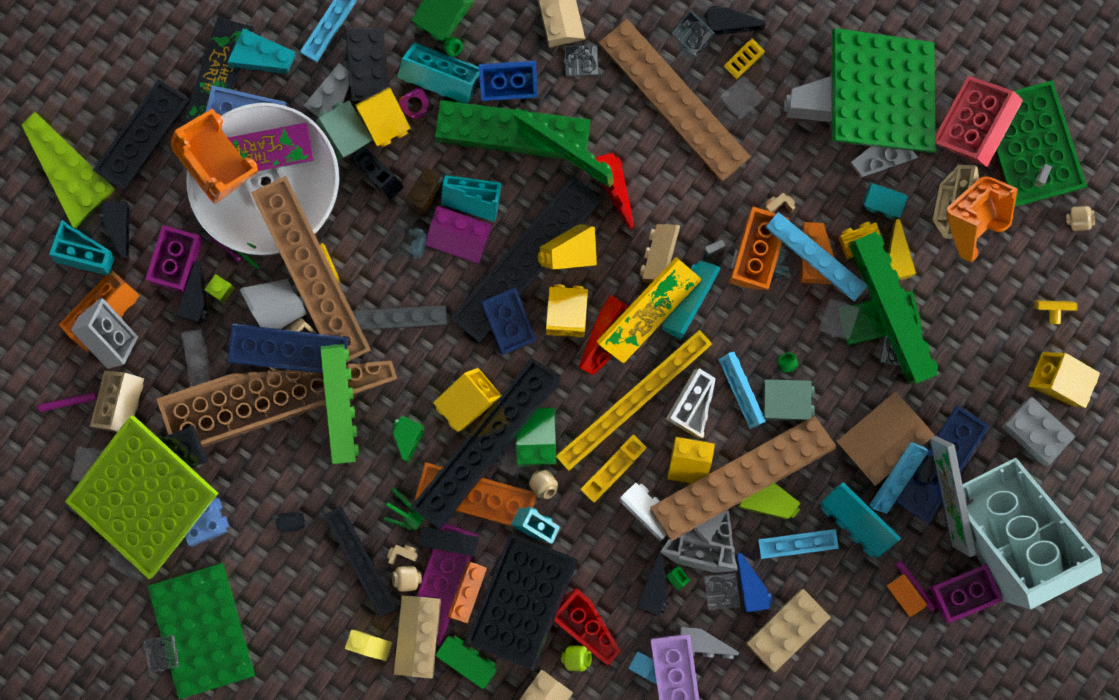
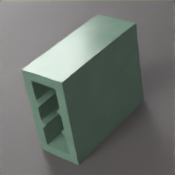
M350 101L336 103L332 106L333 110L327 112V110L322 111L317 115L318 119L314 121L330 141L337 162L373 140Z
M764 380V419L775 421L811 420V416L814 417L815 407L811 405V397L815 395V387L811 386V381Z

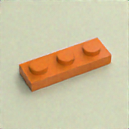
M467 561L448 617L468 624L487 570L486 567Z

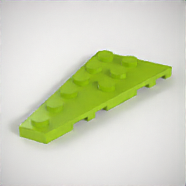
M34 112L22 124V127L72 227L76 229L116 189L104 178L93 171V167Z

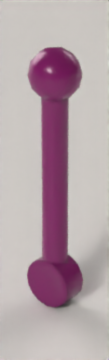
M210 236V239L213 242H217L230 255H232L236 262L241 261L240 255H236L227 246L223 245L222 243L214 239L212 236Z

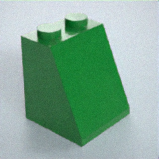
M423 0L412 21L416 23L415 26L418 29L431 33L430 36L433 39L444 41L451 36L475 1Z

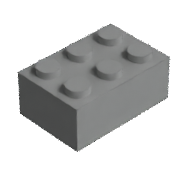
M1033 397L1028 398L1002 426L1012 438L1044 467L1050 465L1076 437Z

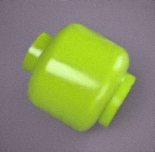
M570 645L562 653L561 661L567 670L583 672L587 667H590L592 655L585 646Z

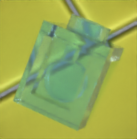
M409 229V236L417 238V240H413L410 251H412L414 258L421 259L426 246L427 235L421 229Z
M782 245L773 274L779 276L786 275L789 272V267L779 264H782L785 258L784 246Z

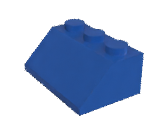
M536 61L479 64L481 101L538 97Z

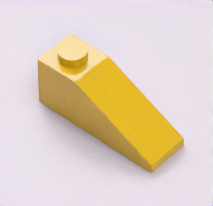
M898 219L893 223L888 253L892 259V263H890L892 269L896 270L900 280L913 277L916 271L901 221Z

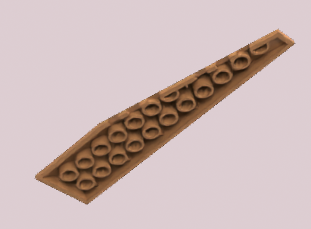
M392 361L346 365V368L351 370V380H348V388L352 387L353 395L397 380ZM286 369L229 374L157 398V402L168 435L194 425L201 445L205 447L325 406L326 397L323 373Z

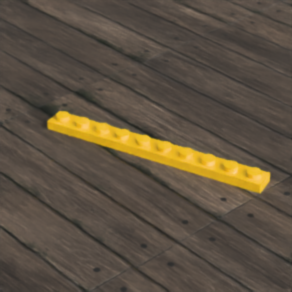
M700 330L696 332L563 449L556 458L570 471L706 351L712 343Z

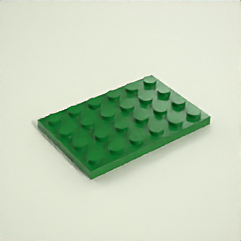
M1053 80L1015 90L1014 92L1023 101L995 151L1005 183L1017 188L1015 207L1086 188L1087 184ZM1045 164L1052 166L1045 184L1041 188L1034 186L1040 168Z
M224 563L148 586L161 637L165 639L168 637L170 639L171 636V641L164 639L162 641H166L163 643H165L164 648L167 659H174L176 667L171 665L170 670L178 699L256 676ZM168 642L170 643L171 655H170V650H169Z

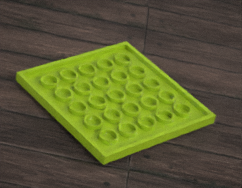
M132 415L129 416L65 502L148 579H151L219 493Z

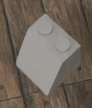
M832 76L793 88L790 95H787L784 101L783 111H787L786 117L831 122Z
M288 279L240 289L260 327L282 329L307 314L304 308L306 305L301 295L298 296L300 292L295 284L291 285Z

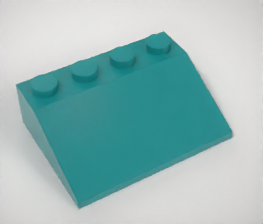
M844 482L836 486L819 503L822 506L821 510L827 516L832 515L836 519L835 524L842 530L846 529L850 533L849 537L856 544L860 543L864 546L863 551L871 558L873 556L878 558L901 539Z

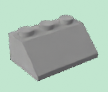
M103 298L96 301L78 316L71 329L107 369L124 365L138 339L135 332Z

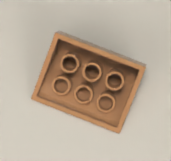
M895 391L837 440V443L876 486L892 472L911 442L923 446L935 435Z

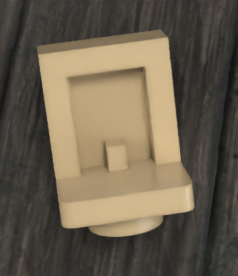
M782 193L777 198L775 196L770 198L766 202L767 206L764 210L773 213L784 205L792 213L795 209V202L791 196H786L785 193Z
M395 545V548H390L387 555L388 563L393 565L397 555L416 562L419 554L415 553V548L405 545L404 548Z

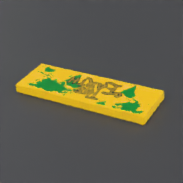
M675 257L597 341L598 344L624 364L702 279Z

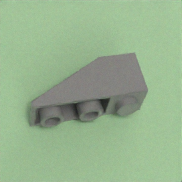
M680 627V635L690 634L693 656H695V652L703 653L702 657H714V654H722V658L734 659V655H739L738 651L700 628Z

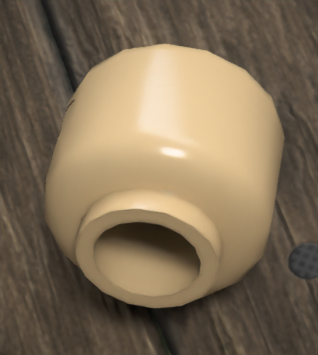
M1089 206L1072 207L1070 214H1067V225H1071L1073 231L1090 230L1092 225H1095V211L1091 210Z
M538 470L532 474L529 486L538 498L549 499L556 494L558 483L550 471Z
M399 566L392 573L393 587H396L400 592L415 591L418 584L422 582L421 572H417L414 566Z

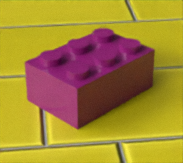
M162 225L145 280L150 284L184 293L194 262L197 261L203 239L199 235Z
M987 564L929 587L944 624L951 623L1003 601Z

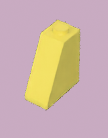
M351 630L345 649L387 661L393 642L358 630Z

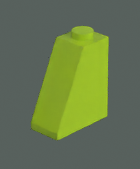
M774 483L742 501L738 507L787 520L790 516L794 518L800 511L798 508L800 502Z

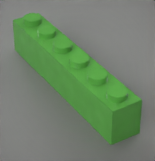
M344 344L321 346L332 464L356 462L355 456H359L358 444L354 445L353 437H357L356 425L352 426L351 418H355L354 406L350 407L349 400L353 399L352 387L348 388V380H351V370L346 368V361H350L349 350L344 349Z

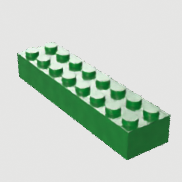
M440 100L435 134L437 143L565 159L517 127L513 116L515 110ZM530 112L533 115L532 118L537 121H544L553 132L554 130L559 131L568 142L572 140L580 146V150L583 152L587 151L591 119Z
M873 232L849 242V248L864 283L868 285L867 290L908 384H917L938 375L936 371L938 370L937 363L934 359H931L929 355L930 347L926 341H923L921 336L923 334L921 326L918 323L916 324L913 318L915 316L914 310L911 305L908 306L906 301L907 294L898 283L900 280L896 270L892 269L890 264L892 259L888 252L885 253L882 246L884 245L882 236L877 234V232Z

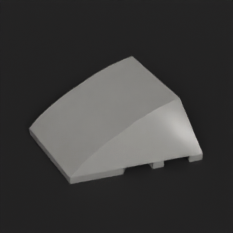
M729 511L724 516L709 545L692 529L673 541L669 539L660 553L677 564L714 573L737 571Z

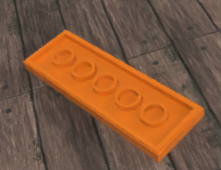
M425 462L415 500L443 467ZM481 478L456 511L512 526L511 523L518 508H527V506L533 508L536 494L533 491Z

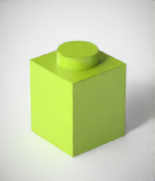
M215 274L204 290L224 304L235 288Z

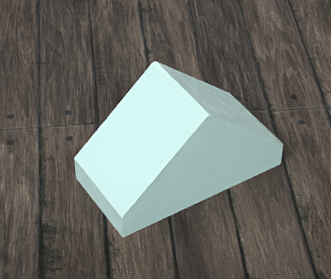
M1017 458L962 484L965 500H968L967 496L969 500H974L967 505L976 555L981 565H988L1004 602L1031 610L1102 573L1100 557Z

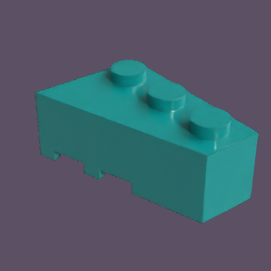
M243 28L228 60V67L288 74L294 62L296 52Z
M445 175L442 186L441 205L495 222L500 204L502 183Z
M61 220L49 253L55 263L109 276L115 260L112 253Z

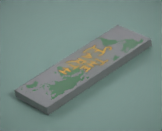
M937 436L932 437L930 440L952 547L969 557L976 555L955 445Z

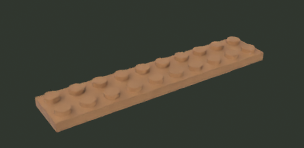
M628 19L599 42L601 48L721 182L751 158Z
M287 176L251 192L319 333L348 337L347 349L349 350V360L370 351L367 340Z
M816 416L811 417V420L798 424L650 507V510L670 541H673L833 451L836 445Z

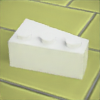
M695 369L666 420L694 437L702 439L704 437L705 423L708 418V409L716 378L701 369Z

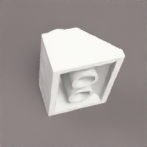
M635 483L620 497L619 501L661 541L666 536V533L650 510L651 506L660 501L656 497L652 499L647 494L649 490L643 484L638 485Z

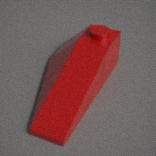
M613 152L598 156L595 160L600 163L602 161L607 163L611 167L610 170H612L614 183L610 188L603 183L602 185L631 232L634 230V222L622 170L623 163L619 156L615 157Z
M610 295L599 312L578 366L579 368L594 375L610 360L612 354L601 347L597 341L630 306Z
M577 588L566 593L554 621L608 666L621 652L592 601Z

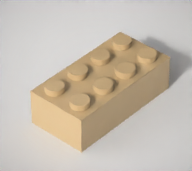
M800 589L745 644L772 672H776L831 617L804 589Z

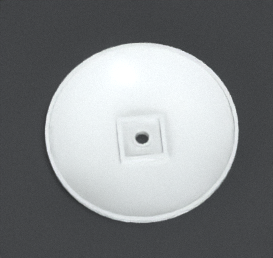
M274 103L244 105L222 115V131L227 138L308 123L314 161L259 171L216 204L209 200L187 170L188 198L191 208L202 227L214 239L233 250L251 255L280 253L251 192L263 187L261 181L264 177H270L272 183L287 176L315 234L329 217L335 204L339 187L337 158L325 133L303 113ZM247 243H251L255 245L257 248L254 249L250 247Z

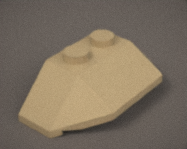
M957 165L955 170L939 186L933 222L945 239H953L946 217L947 208L979 179L978 168L975 165Z

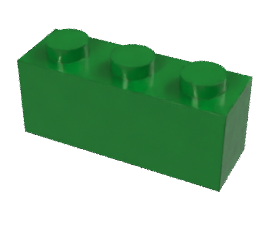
M456 635L453 638L448 636L435 656L484 690L497 671L495 668L496 664L488 658L485 660L480 658V652L470 646L468 649L463 646L464 641Z

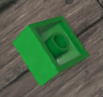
M401 416L400 419L395 420L392 429L394 430L393 435L401 457L405 463L409 464L425 428L423 425Z

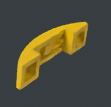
M633 434L580 490L595 503L647 447Z

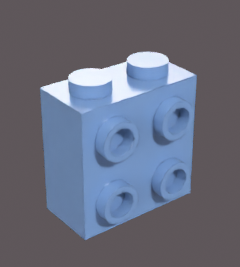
M215 498L185 536L188 546H195L228 533L227 527H229L226 516L221 514L220 509H223L219 498Z

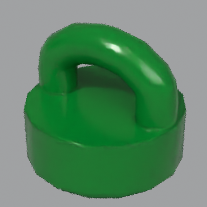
M450 37L444 42L442 48L449 56L454 57L461 53L463 44L457 37Z
M784 353L778 358V364L782 372L788 373L798 367V360L794 353Z

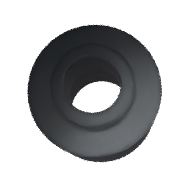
M925 456L915 472V480L931 484V480H934L937 471L933 456Z
M298 511L279 514V518H276L277 530L280 529L281 533L300 531V529L305 528L304 514L298 513Z

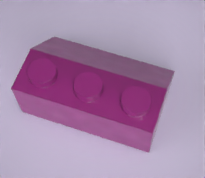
M437 206L430 224L426 246L479 264L492 231L491 224Z

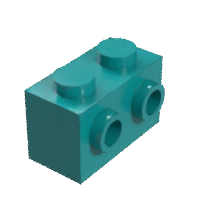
M870 182L862 204L866 207L865 210L873 213L880 211L884 213L883 216L894 219L895 216L900 218L908 196Z
M529 506L527 508H518L511 523L513 527L536 541L547 544L553 543L560 526L552 522L551 518L540 515L536 509Z

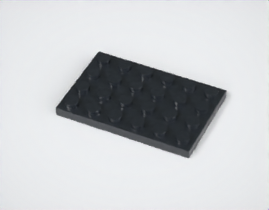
M510 533L466 643L534 671L578 559Z

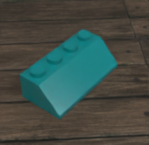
M413 43L402 58L397 77L407 83L416 84L425 90L434 91L441 96H447L459 103L466 104L472 98L480 80L479 67L417 43Z
M699 261L697 265L693 264L690 269L702 281L661 323L663 324L661 330L682 340L721 269L720 267L703 261Z

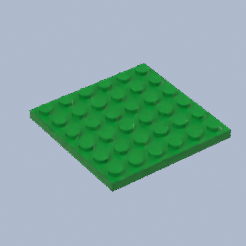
M838 28L833 29L832 141L925 153L936 152L934 42Z

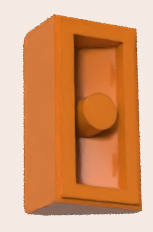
M901 574L886 585L909 617H912L927 606L905 574Z

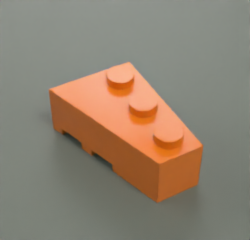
M804 222L801 231L834 257L824 223ZM801 258L800 283L833 284Z

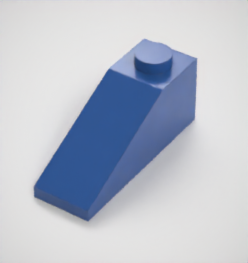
M742 553L736 554L745 612L770 609L772 604L771 593H767V588Z

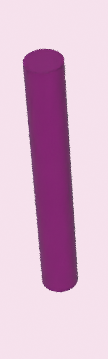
M96 392L40 404L38 409L39 412L88 402L96 400L97 395Z
M901 560L898 561L895 566L901 574H905L930 611L936 609V604Z

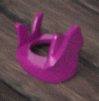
M421 88L409 91L399 98V106L402 112L409 118H422L429 107L427 95ZM413 97L419 98L422 102L421 110L415 113L407 108L408 100Z

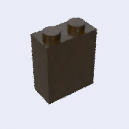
M427 167L423 169L406 197L409 210L426 218L442 191L443 179L441 175Z

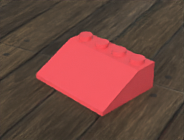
M968 75L935 136V144L974 163L987 167L1023 100L1012 90Z

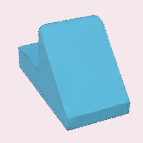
M637 651L628 669L657 684L654 660Z

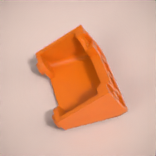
M211 109L176 129L171 139V147L209 200L216 204L254 176L258 171V167L253 159L248 157L243 159L222 131V117Z
M981 177L948 206L946 217L961 258L971 263L977 258V238L988 228L995 232H1002L1011 226L1017 188L992 177Z

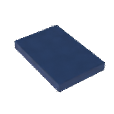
M516 287L480 301L501 355L537 340Z

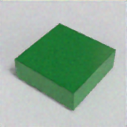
M679 566L666 575V578L677 591L690 581Z

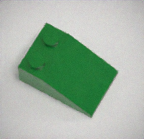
M538 408L516 435L517 467L556 466L554 408Z

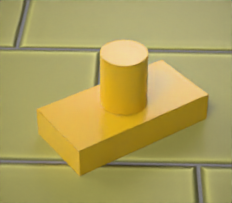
M1035 300L1034 308L1049 310V323L1061 324V310L1077 311V303L1073 301Z

